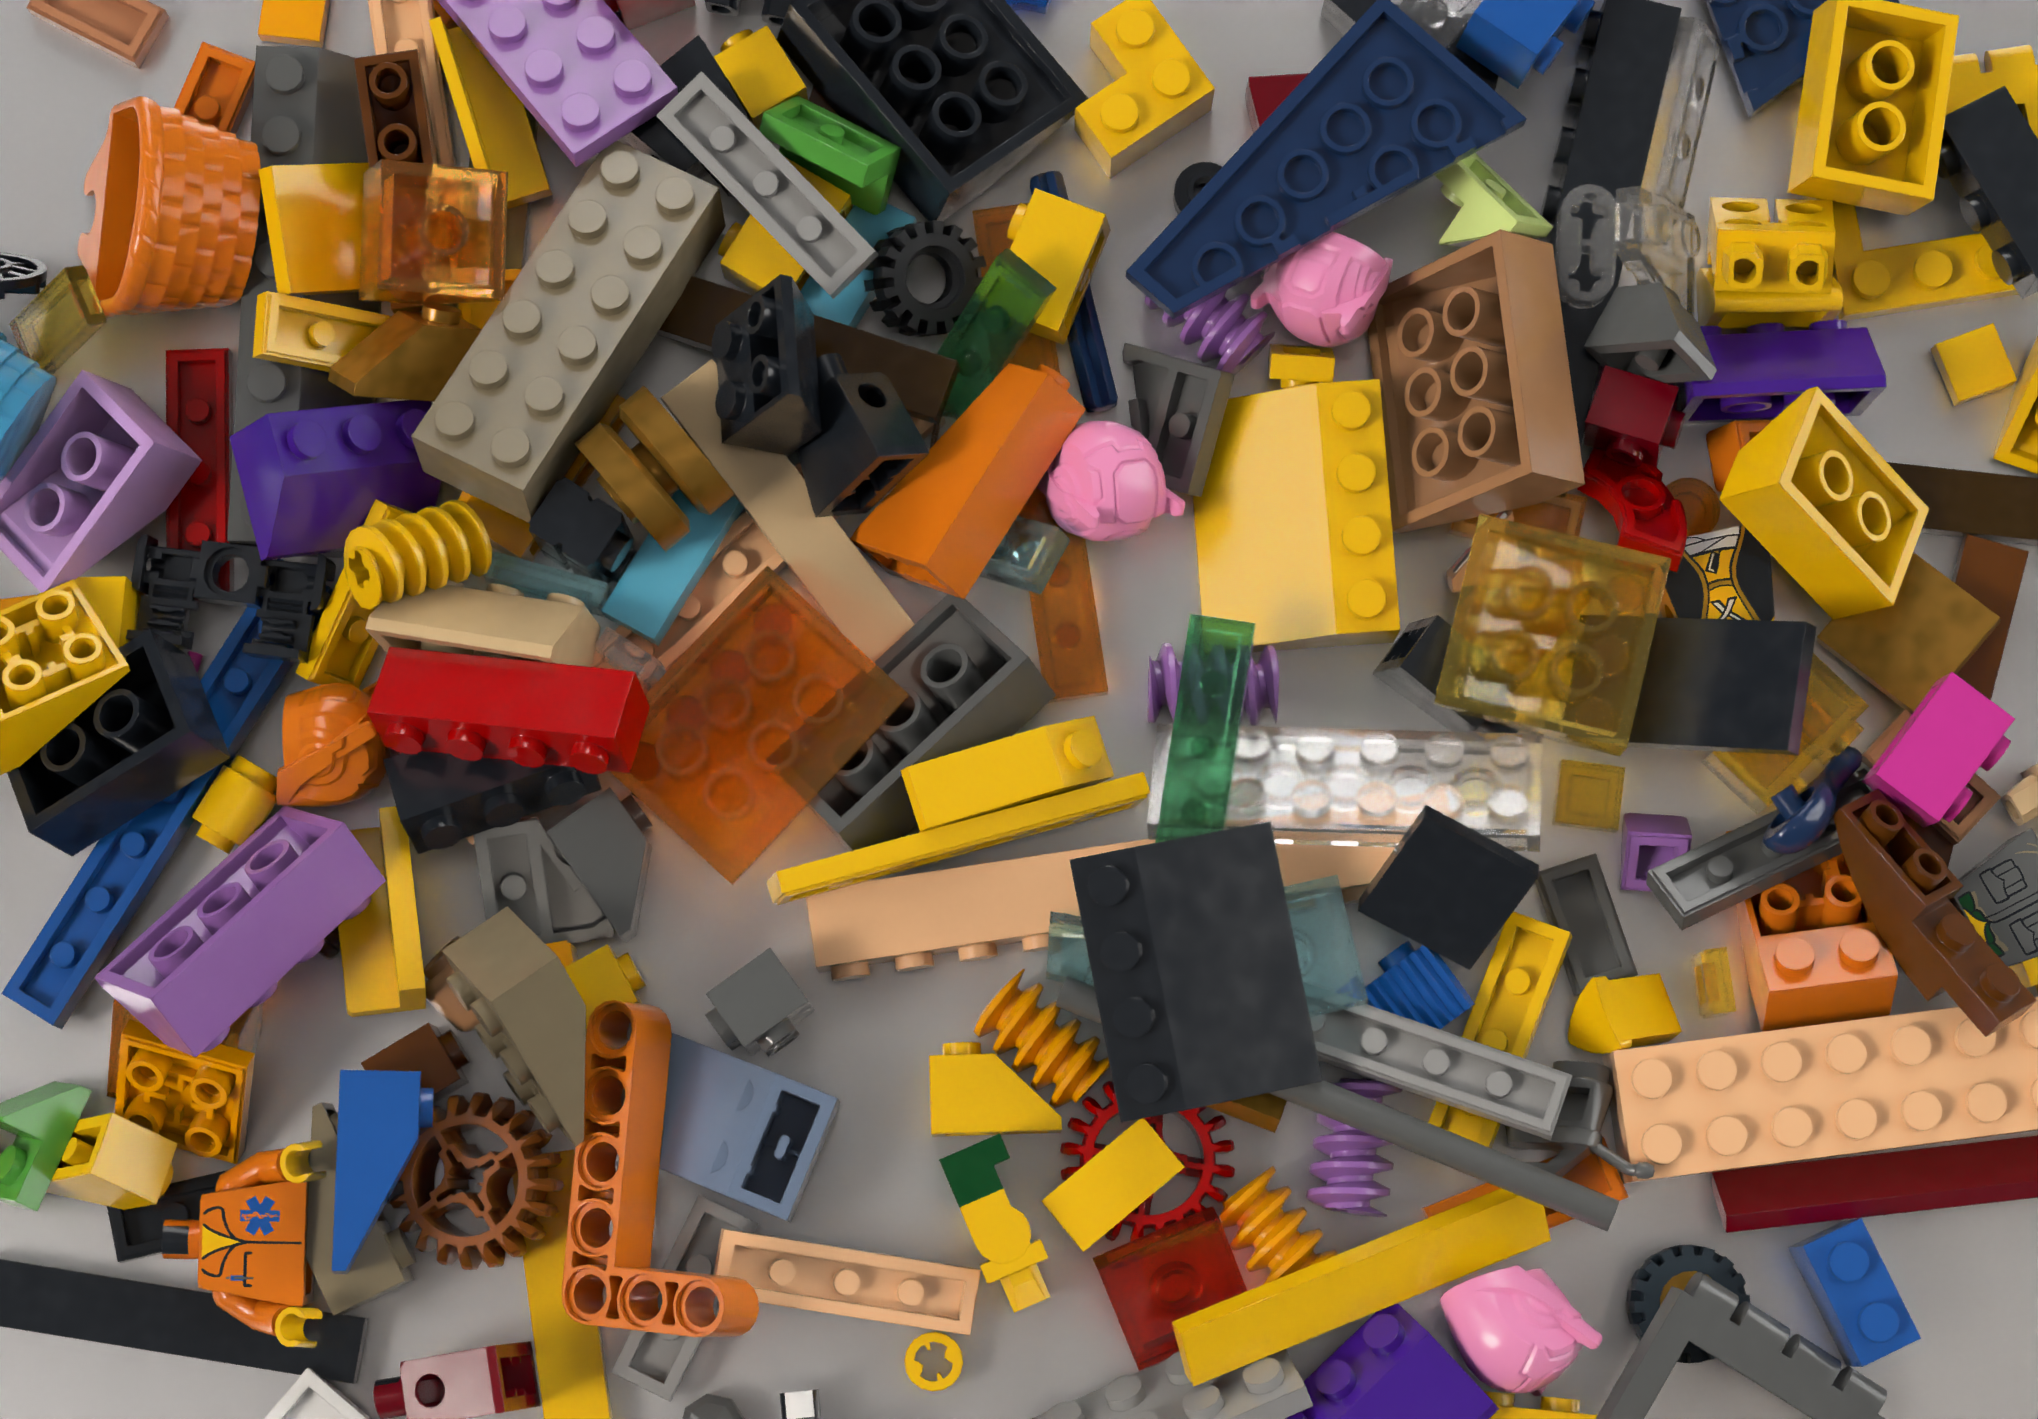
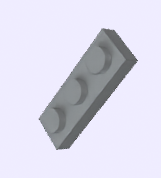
M698 1195L662 1269L713 1275L721 1228L754 1233L758 1223L702 1195ZM659 1291L658 1308L661 1310L662 1294ZM717 1296L713 1304L714 1314L719 1306ZM631 1330L611 1373L667 1401H672L703 1337Z

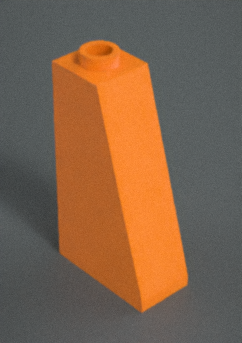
M1008 363L929 449V454L892 489L857 527L850 540L887 573L965 599L1058 454L1063 443L1086 410L1067 392L1070 387L1069 381L1054 369L1039 364L1034 370Z

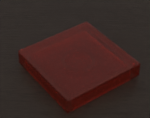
M1213 1206L1092 1258L1139 1371L1166 1360L1179 1351L1172 1321L1247 1291L1220 1218Z

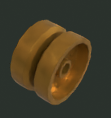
M642 386L619 406L621 420L637 438L639 443L630 449L611 426L598 423L574 444L600 474L596 479L630 521L634 525L640 521L662 549L667 552L690 532L689 519L670 497L679 489L699 512L708 515L715 512L735 494L653 394L645 386Z

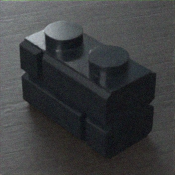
M566 477L556 481L529 521V531L544 556L566 570L572 568L577 577L598 590L604 587L607 588L611 580L618 583L638 552L633 548L634 537L623 514L599 498L593 500L588 491Z

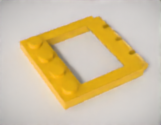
M2030 45L1985 51V73L1980 72L1978 58L1975 53L1954 56L1946 115L2005 86L2038 139V65L2035 64L2033 50ZM1833 202L1834 227L1836 230L1833 276L1841 285L1843 291V306L1838 314L1839 320L1849 321L2019 295L2013 284L2007 285L1997 274L1992 262L1993 251L1982 233L1864 251L1856 207Z

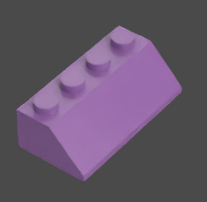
M283 806L94 978L106 992L165 1045L197 1057L200 1053L207 1052L218 1046L229 1034V1026L245 1011L269 999L277 989V982L296 964L303 963L315 956L324 946V938L342 921L360 914L371 902V895L386 882V879L344 822Z

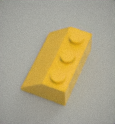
M1818 386L1803 392L1738 451L1719 498L1725 507L1833 620L1894 605L1929 511L1926 504Z

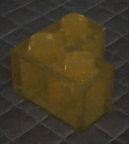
M1813 653L1799 755L1711 751L1701 762L1754 813L1759 814L1773 803L1771 797L1789 785L1793 784L1799 793L1807 785V782L1799 774L1813 760L1817 759L1825 765L1834 756L1837 757L1864 730L1856 719L1869 705Z

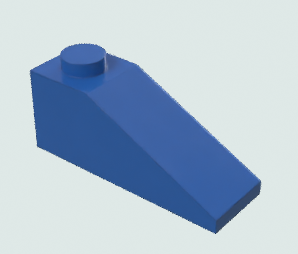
M340 1070L332 1272L334 1274L349 1273L419 1144L420 1128H433L434 1088H421V1071Z

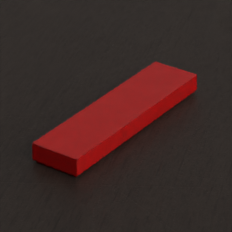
M229 348L166 350V424L202 459V462L166 510V547L201 551L202 540L229 543L227 536L233 451L229 437L233 435V353ZM234 558L226 561L219 572V583L226 592L234 591Z

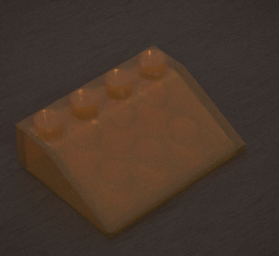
M767 565L645 694L650 709L630 773L606 772L733 886L907 700L909 694Z

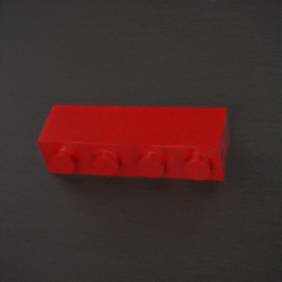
M389 647L367 714L384 746L400 753L417 754L421 751L451 754L467 761H477L484 757L512 760L519 765L531 768L549 764L574 767L588 774H602L605 771L630 773L650 705L635 671Z

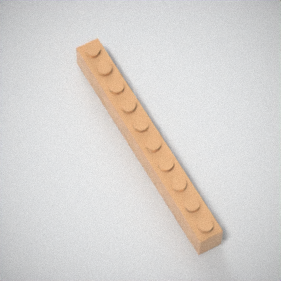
M1444 794L877 879L806 897L816 968L819 973L831 971L832 981H845L870 976L869 965L894 961L896 971L901 972L934 966L933 955L958 952L960 962H970L997 957V946L1022 942L1023 952H1037L1062 946L1060 936L1084 933L1070 865L1071 859L1265 822H1271L1289 913L1316 908L1315 898L1340 894L1341 904L1359 903V898L1425 805L1448 816Z

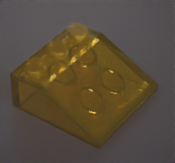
M1479 514L1434 704L1557 742L1621 756L1628 747L1671 558Z

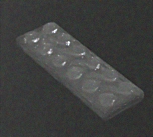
M1157 723L1147 820L1148 840H1174L1271 822L1275 844L1396 847L1425 805H1428L1512 851L1540 852L1543 734Z

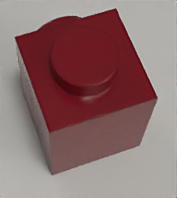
M1605 365L1585 421L1584 445L1605 451L1608 458L1622 465L1636 467L1645 463L1657 467L1664 446L1672 449L1676 448L1684 425L1686 412L1677 410L1679 387Z

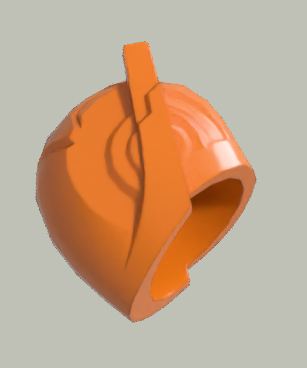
M377 681L362 690L354 685L331 683L315 686L286 696L282 720L284 766L279 768L277 772V805L293 807L344 805L368 796L379 786L387 772L384 759L391 756V748L384 746L367 714Z

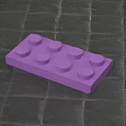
M437 0L575 167L581 165L656 116L678 94L677 86L604 0Z

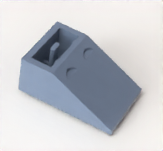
M672 1033L659 1169L791 1223L841 1102L834 1096L778 1073Z

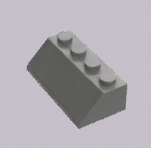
M947 594L780 749L768 763L826 827L850 851L905 837L918 825L900 770L914 764L1012 736L1053 699L1056 694L1029 656L966 599Z

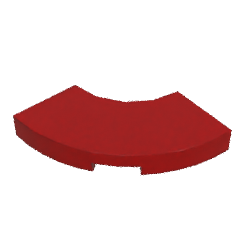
M1593 448L1583 468L1585 485L1577 487V490L1598 500L1614 517L1619 531L1616 551L1678 572L1686 545L1687 519L1682 502L1679 499H1675L1662 482L1663 473L1657 467L1645 463L1636 467L1619 464L1608 458L1605 451Z

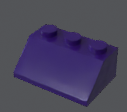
M1839 319L1817 321L1809 325V330L1785 331L1784 324L1751 325L1746 328V333L1722 334V328L1718 326H1700L1717 369L1712 380L1670 383V385L1679 387L1677 410L1686 412L1684 424L1774 420L1803 392L1816 386L1820 388L1844 416H1860L1887 387L1886 374L1868 328H1848L1847 321Z
M402 400L268 413L231 435L229 438L261 561L344 551L345 540L350 531L364 524L376 499L416 514L426 507H436L442 480L423 472L411 437L432 406V401Z
M1397 1303L1377 1311L1303 1381L1313 1406L1285 1419H1489L1499 1408L1434 1337Z

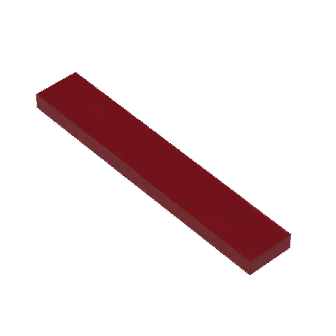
M2038 1135L1712 1172V1192L1726 1233L2038 1198Z

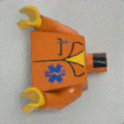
M319 1140L295 1143L286 1148L255 1153L222 1173L216 1183L215 1192L201 1195L199 1220L166 1219L162 1229L161 1248L164 1259H198V1288L212 1291L213 1299L218 1307L251 1329L276 1336L279 1342L286 1347L315 1348L317 1341H310L305 1337L303 1326L306 1319H322L323 1316L322 1311L318 1308L292 1307L305 1306L313 1302L314 1274L306 1259L308 1188L310 1181L326 1178L327 1171H313L309 1165L308 1156L312 1149L323 1148V1143Z

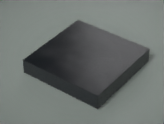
M1425 805L1359 898L1358 911L1470 970L1538 879L1539 865Z

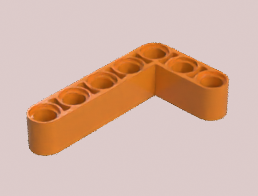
M617 1000L603 1002L591 1014L586 1031L584 1141L575 1147L562 1282V1304L566 1313L574 1321L585 1325L689 1337L741 1336L752 1328L759 1312L757 1294L746 1280L731 1276L650 1268L672 1038L671 1023L667 1015L659 1007ZM631 1023L632 1032L630 1039L628 1040L627 1031L629 1028V1024ZM623 1089H625V1101L622 1106L621 1096ZM617 1154H618V1155H619V1166H618V1170H617V1172H616V1170H615V1160H616V1156H617ZM612 1220L613 1231L610 1238L609 1225L610 1221ZM604 1286L606 1287V1295H607L606 1300H605V1304H604V1301H603V1289H604ZM659 1291L662 1294L661 1310L658 1308ZM716 1296L719 1301L717 1317H715L713 1309Z

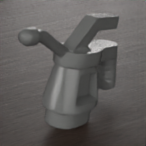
M1556 1061L1553 1063L1552 1068L1571 1074L1572 1079L1551 1141L1505 1125L1507 1144L1509 1146L1520 1149L1560 1152L1548 1163L1526 1162L1560 1177L1567 1174L1590 1154H1596L1623 1174L1636 1176L1638 1179H1649L1654 1176L1655 1170L1652 1164L1648 1162L1631 1164L1602 1144L1603 1136L1600 1132L1613 1097V1088L1609 1085L1610 1068L1605 1065L1585 1061Z

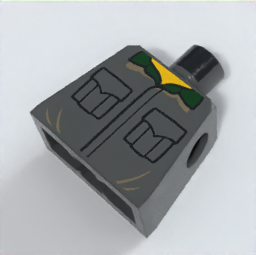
M2030 828L2007 840L1958 880L1962 883L1963 887L1950 900L1962 916L1966 917L1973 924L1976 932L2007 966L2038 957V838L2033 829Z

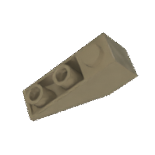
M321 1102L312 1107L311 1141H321L323 1148L310 1151V1167L315 1172L327 1171V1176L324 1179L309 1182L306 1259L332 1315L336 1316L345 1314L415 1280L409 1266L417 1261L405 1233L400 1228L391 1230L382 1211L349 1273L334 1274L332 1272L338 1112H336L333 1104Z

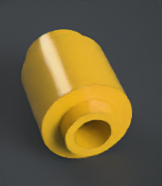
M240 755L236 756L230 768L223 765L192 815V818L202 823L196 835L230 854L235 844L240 846L263 825L275 806L277 800L274 793L277 789V777Z

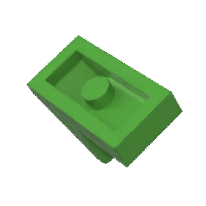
M54 1081L0 1103V1128L16 1135L13 1144L8 1146L0 1155V1201L11 1206L38 1211L92 1090L81 1085Z

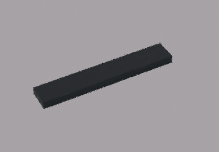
M0 1259L1 1327L302 1375L307 1368H311L322 1379L352 1384L357 1383L369 1318L345 1314L333 1316L331 1312L322 1311V1319H306L303 1326L305 1337L310 1341H317V1346L315 1348L286 1347L279 1342L276 1336L253 1330L215 1304L212 1293Z

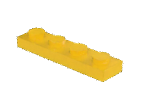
M1513 911L1503 926L1475 999V1005L1472 1007L1461 1037L1526 1059L1573 937L1571 932ZM1436 1101L1428 1122L1491 1149L1501 1123Z

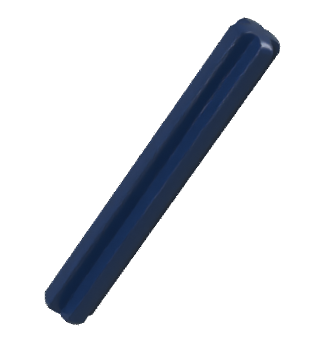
M1059 171L1040 173L1031 178V195L1034 189L1037 188L1069 200L1063 175ZM1089 283L1067 340L1084 408L1088 413H1096L1115 407L1118 396Z

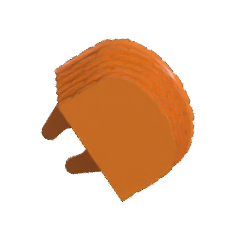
M137 96L119 103L111 109L104 142L92 162L84 181V194L86 196H93L95 194L94 221L90 232L81 233L78 241V257L90 278V305L94 315L101 318H109L122 314L134 316L143 313L156 314L164 311L199 310L206 307L216 309L239 301L249 277L258 228L261 191L258 170L261 169L256 143L236 138V134L219 131L214 125L198 123L195 117L182 115L179 109L159 106L154 100L143 96Z

